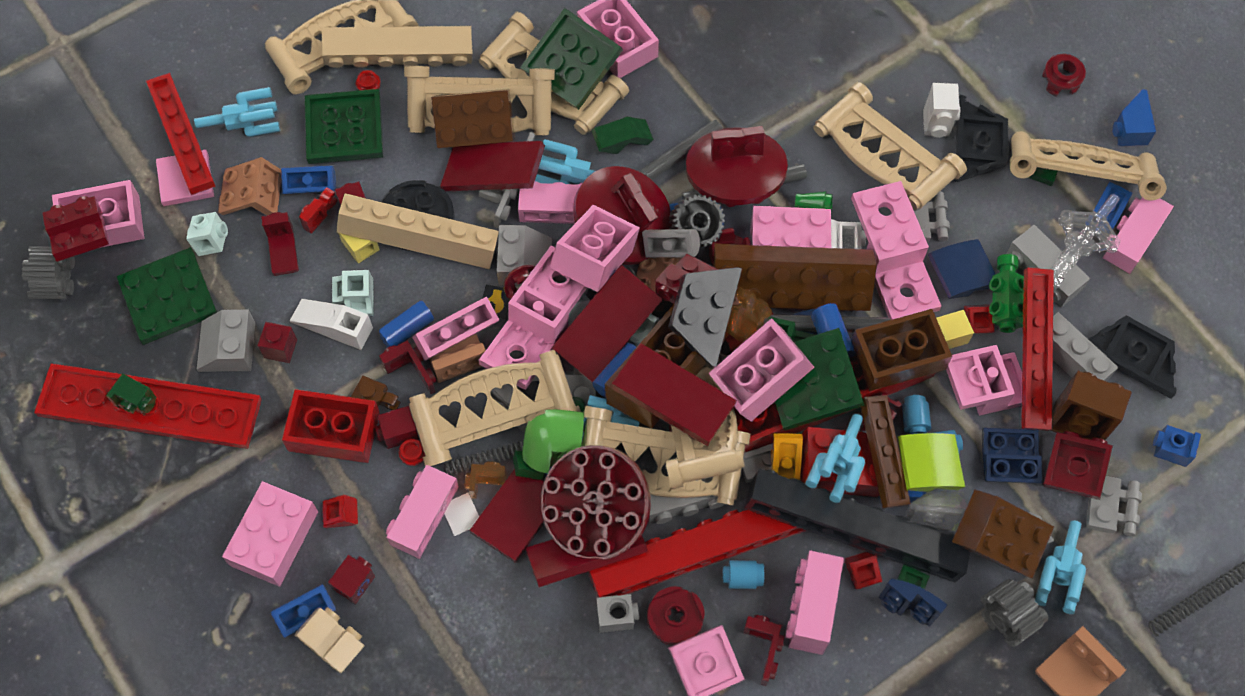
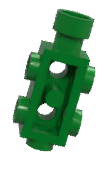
M1003 254L997 257V270L1000 273L993 275L989 283V288L993 291V302L989 306V312L992 315V323L999 326L1000 332L1012 333L1016 329L1023 327L1024 276L1016 273V270H1018V257L1013 254Z

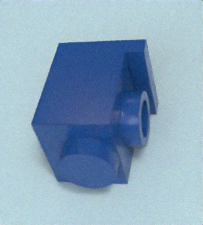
M1166 425L1162 431L1158 430L1153 440V446H1156L1154 456L1187 467L1196 458L1201 434L1197 432L1193 434Z

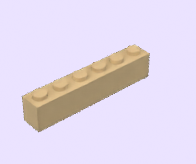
M471 26L322 27L324 65L339 68L343 65H354L356 67L379 65L381 67H390L393 64H403L405 66L453 64L455 66H464L467 63H472Z
M344 194L337 223V233L490 269L499 233L496 230L349 194Z

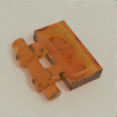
M738 287L735 297L738 298L740 304L732 305L725 332L741 343H744L765 325L764 319L771 316L772 310L763 299H757L751 290Z

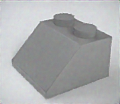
M499 225L497 257L499 286H504L507 275L515 268L523 265L536 266L549 247L552 246V238L525 225Z
M249 309L221 310L202 321L197 361L198 372L251 371L255 321Z

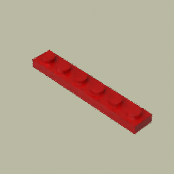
M168 73L147 80V85L190 194L193 195L216 187L171 74Z
M1024 269L1021 429L1052 430L1054 270Z

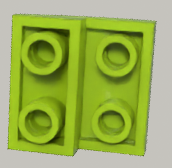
M923 433L901 435L898 437L907 490L930 492L934 489L960 490L965 487L955 434Z

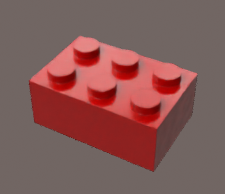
M295 389L282 441L289 452L368 463L376 432L375 426L378 424L377 415H380V411L376 401Z
M807 427L802 432L801 481L806 484L817 455L819 453H827L835 436L838 434L845 435L846 430ZM858 432L856 439L861 447L858 456L864 458L865 465L855 491L852 493L844 491L843 494L879 497L880 494L867 433ZM832 472L830 477L821 476L816 488H824L832 492L838 474Z

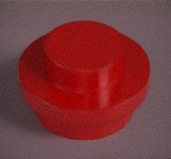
M371 70L362 71L356 79L358 90L379 89L381 85L379 76Z
M408 439L399 447L398 454L400 460L406 465H418L423 461L422 457H425L420 440Z

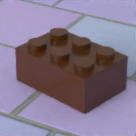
M510 88L435 95L431 97L437 148L514 141Z
M933 309L856 329L851 340L856 352L855 357L869 391L944 371L953 357Z
M1077 371L1055 401L1052 410V430L1050 431L1062 434L1065 431L1080 435V438L1091 440V438L1106 440L1122 422L1132 391L1124 389L1118 383H1109L1101 380L1090 372Z
M974 489L952 542L1010 571L1033 579L1054 526L998 496Z

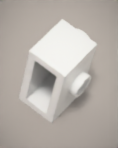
M932 84L923 110L924 136L936 138L950 136L955 120H959L960 117L958 84Z

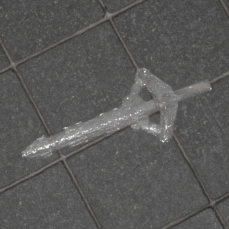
M1111 194L1098 212L1063 210L1061 212L1058 223L1063 227V231L1066 234L1064 243L1067 247L1057 257L1056 263L1051 268V270H1054V291L1063 282L1067 272L1079 261L1082 254L1090 256L1095 251L1114 253L1118 250L1121 242L1120 238L1116 236L1106 218L1119 201L1117 195ZM1073 227L1083 228L1081 232L1073 231ZM1094 235L1098 237L1101 242L1095 243L1094 240L1091 238Z

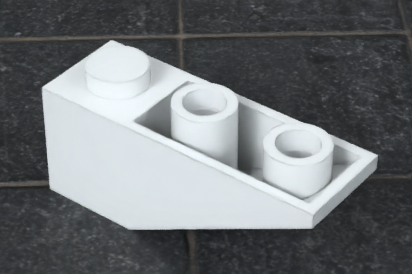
M301 299L290 319V322L359 350H362L373 329L368 314L345 305Z

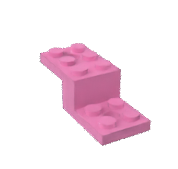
M899 181L852 193L851 200L869 242L867 249L874 251L877 264L874 283L888 318L892 320L933 309L934 312L940 311V301L923 263L929 246L902 182ZM886 207L890 209L892 214L884 216L879 213L878 209ZM909 288L914 295L912 297H905L901 294L900 289Z
M549 247L509 301L508 321L479 359V365L488 369L507 364L539 362L541 360L539 355L554 350L551 347L567 330L569 313L587 287L550 268L555 247ZM561 275L564 276L567 279V281H565L564 283H556L553 280V278L555 276ZM519 350L524 353V356L520 359H514L509 354L512 351ZM535 375L530 376L528 380L520 379L517 382V386L526 390Z

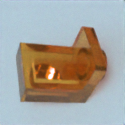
M485 462L484 465L472 464L471 473H466L465 490H469L471 498L477 499L478 484L503 485L507 476L505 466H501L497 462Z

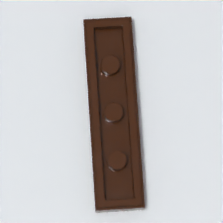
M887 395L864 397L862 399L865 406H862L861 410L882 508L910 505Z

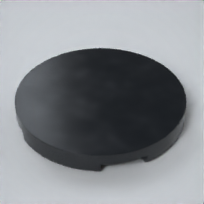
M411 180L396 185L389 190L390 193L382 201V203L451 220L455 219L453 203L446 191L423 180Z

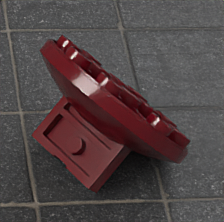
M763 126L725 128L708 133L692 145L686 158V174L693 188L701 195H705L706 198L710 197L712 201L715 200L728 207L763 202V200L772 196L781 188L787 176V156L779 143L764 133Z
M622 166L599 169L587 177L576 193L573 204L575 223L592 205H595L640 227L633 252L622 263L623 265L640 264L649 259L645 255L643 231L672 230L669 229L671 226L669 224V203L664 193L654 181L637 170Z
M589 445L566 453L552 466L543 484L541 510L546 528L560 547L576 557L603 558L602 560L624 553L641 537L650 516L651 497L643 472L629 456L612 447ZM596 552L599 556L604 557H587L579 553Z

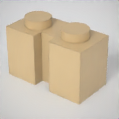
M327 607L325 610L317 608L294 635L334 670L342 673L364 647L359 641L362 636L350 626L346 630L338 624L340 617Z

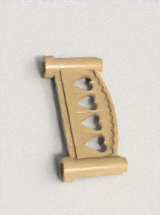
M353 0L313 17L283 40L277 37H270L266 41L265 46L266 51L284 76L285 85L292 94H300L305 92L311 85L312 80L308 74L325 66L322 56V41L315 39L316 35L322 34V27H337L338 24L345 23L348 19L355 20L354 27H419L417 21L413 16L406 13L398 0ZM370 8L376 9L375 22L358 17L360 13H366ZM306 40L312 41L311 54L309 55L293 49L296 45H302Z
M516 12L509 19L510 24L480 55L479 63L487 70L494 67L498 68L505 78L529 79L525 71L517 69L515 64L507 62L510 57L526 52L527 59L539 43L538 39L530 35L534 29L531 21L522 13ZM611 75L604 83L599 82L579 110L551 91V112L575 120V129L585 135L596 126L617 100H622L629 93V88L619 77Z
M404 66V76L407 77L408 127H410V132L422 133L425 132V127L435 129L431 99L435 95L510 88L511 103L517 95L527 110L525 118H519L518 116L513 118L514 133L532 129L535 135H549V130H551V80L555 78V69L534 68L530 69L529 79L429 77V66Z
M856 82L848 89V94L816 121L813 128L820 137L831 135L841 150L856 166L880 183L887 185L901 181L913 210L921 209L953 179H959L966 173L967 167L958 155L949 153L942 160H939L868 105L873 101L870 90L864 84ZM863 123L861 136L857 139L851 138L850 133L843 131L844 127ZM882 138L880 149L877 153H871L868 147L861 145L863 141ZM901 152L898 165L894 168L889 167L887 162L879 159L882 155ZM919 166L915 182H908L905 176L898 174L902 169Z
M1023 131L1016 132L1011 138L1012 157L1010 159V170L1018 178L1030 177L1036 171V167L1138 184L1140 195L1150 201L1160 199L1166 192L1165 180L1159 174L1155 157L1150 153H1142L1137 157L1088 144L1031 139ZM1041 151H1044V152H1052V153H1055V154H1053V155H1046V154H1043ZM1066 155L1079 157V159H1070ZM1091 159H1093V160H1095V161H1104L1105 163H1103V164L1095 163V162H1093ZM1117 164L1126 165V166H1131V167H1130V168H1122V167L1118 166Z
M555 350L540 354L541 360L536 363L507 364L473 373L450 384L430 398H426L425 393L410 397L409 407L425 453V457H422L425 467L426 465L433 466L451 460L449 448L528 423V421H532L535 417L544 414L545 410L558 409L581 412L580 407L575 406L559 355H556ZM532 375L539 378L535 401L531 400L517 388V382L520 379L528 380ZM505 384H510L513 387L508 410L492 398L491 391L493 388L498 387L502 389ZM481 392L487 396L482 418L465 405L467 397H476ZM453 401L461 404L456 427L439 413V408L442 405L450 406Z
M703 367L696 376L722 391L709 375V372L713 369ZM734 408L713 438V440L719 441L717 445L721 448L715 452L701 450L700 448L705 446L704 444L671 425L677 458L667 460L666 466L672 489L684 487L683 483L739 471V468L745 467L741 450L735 451L737 419Z
M585 406L584 418H586L582 447L602 445L616 449L622 442L627 456L634 462L650 447L658 466L657 471L652 474L646 470L642 471L648 483L650 495L671 498H694L713 495L718 497L717 503L734 505V500H737L742 468H739V471L713 476V480L709 483L699 479L698 481L683 483L684 487L672 489L669 476L663 475L661 471L666 461L676 452L672 432L611 422V410ZM737 431L735 451L741 450L742 456H744L745 445H749L750 433ZM713 440L708 447L705 445L700 449L715 452L721 448L717 445L719 441Z

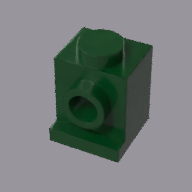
M123 373L106 395L114 406L121 407L131 414L137 411L142 415L149 413L153 409L157 398L149 387Z

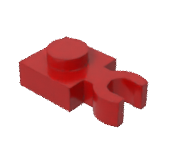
M325 188L318 200L315 198L302 209L299 219L303 229L312 234L328 216L327 210L332 208L338 201L334 197L336 194L334 191Z

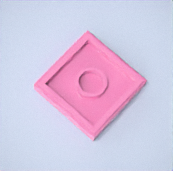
M201 150L211 173L207 150ZM176 156L156 159L160 197L163 206L214 197L213 188L193 195L190 194Z
M722 625L668 648L688 696H709L745 680Z

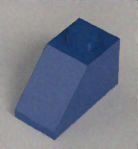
M1147 89L1141 90L1121 112L1117 121L1114 122L1113 135L1117 137L1118 146L1148 145L1155 135L1156 129Z

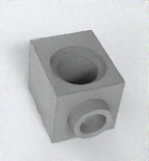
M631 594L596 598L600 633L634 629V620H639L637 603H632ZM614 608H622L626 615L621 619H615L610 615V612Z

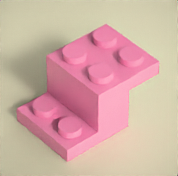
M997 345L952 355L953 357L946 371L960 410L976 406L980 416L1022 406V370L1015 352L1000 355Z

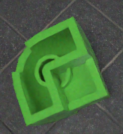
M558 409L545 410L544 414L535 417L532 421H528L522 449L524 462L539 472L549 473L550 466L552 467L563 455L581 447L584 412Z

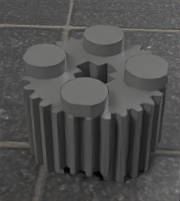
M705 195L687 197L678 202V205L674 206L675 209L670 212L669 224L671 226L669 229H695L700 238L699 248L711 245L712 242L717 241V238L720 237L718 234H721V229L724 228L722 225L725 222L723 220L725 214H722L724 210L719 208L721 205H717L715 200L711 201V198H706ZM693 217L701 219V223L698 224L700 228L693 224Z
M29 246L30 258L22 263L23 281L29 282L28 287L30 291H27L28 298L64 299L66 295H73L74 282L70 279V271L75 266L74 256L57 262L52 254L51 246Z
M1006 579L980 598L985 609L982 611L981 616L988 624L987 626L992 630L998 629L1006 638L1004 641L1008 646L1011 645L1012 647H1016L1042 628L1043 624L1048 621L1047 612L1041 606H1038V603L1032 598L1034 591L1025 581L1018 584L1013 579Z

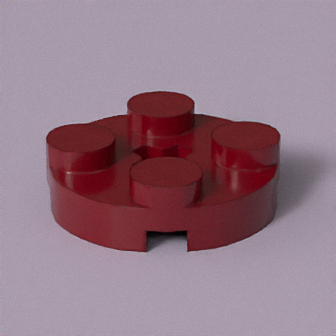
M671 586L660 590L653 597L647 613L649 628L654 636L666 645H676L698 635L702 630L705 616L703 604L695 593L682 589L683 587ZM672 609H676L677 612H683L684 616L680 618L681 622L670 621L668 617L671 615Z

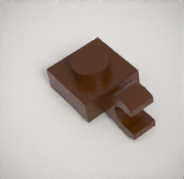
M366 376L361 377L351 395L353 398L376 401L378 407L381 405L391 411L398 409L401 404L398 401L399 397L397 395L387 392V385Z

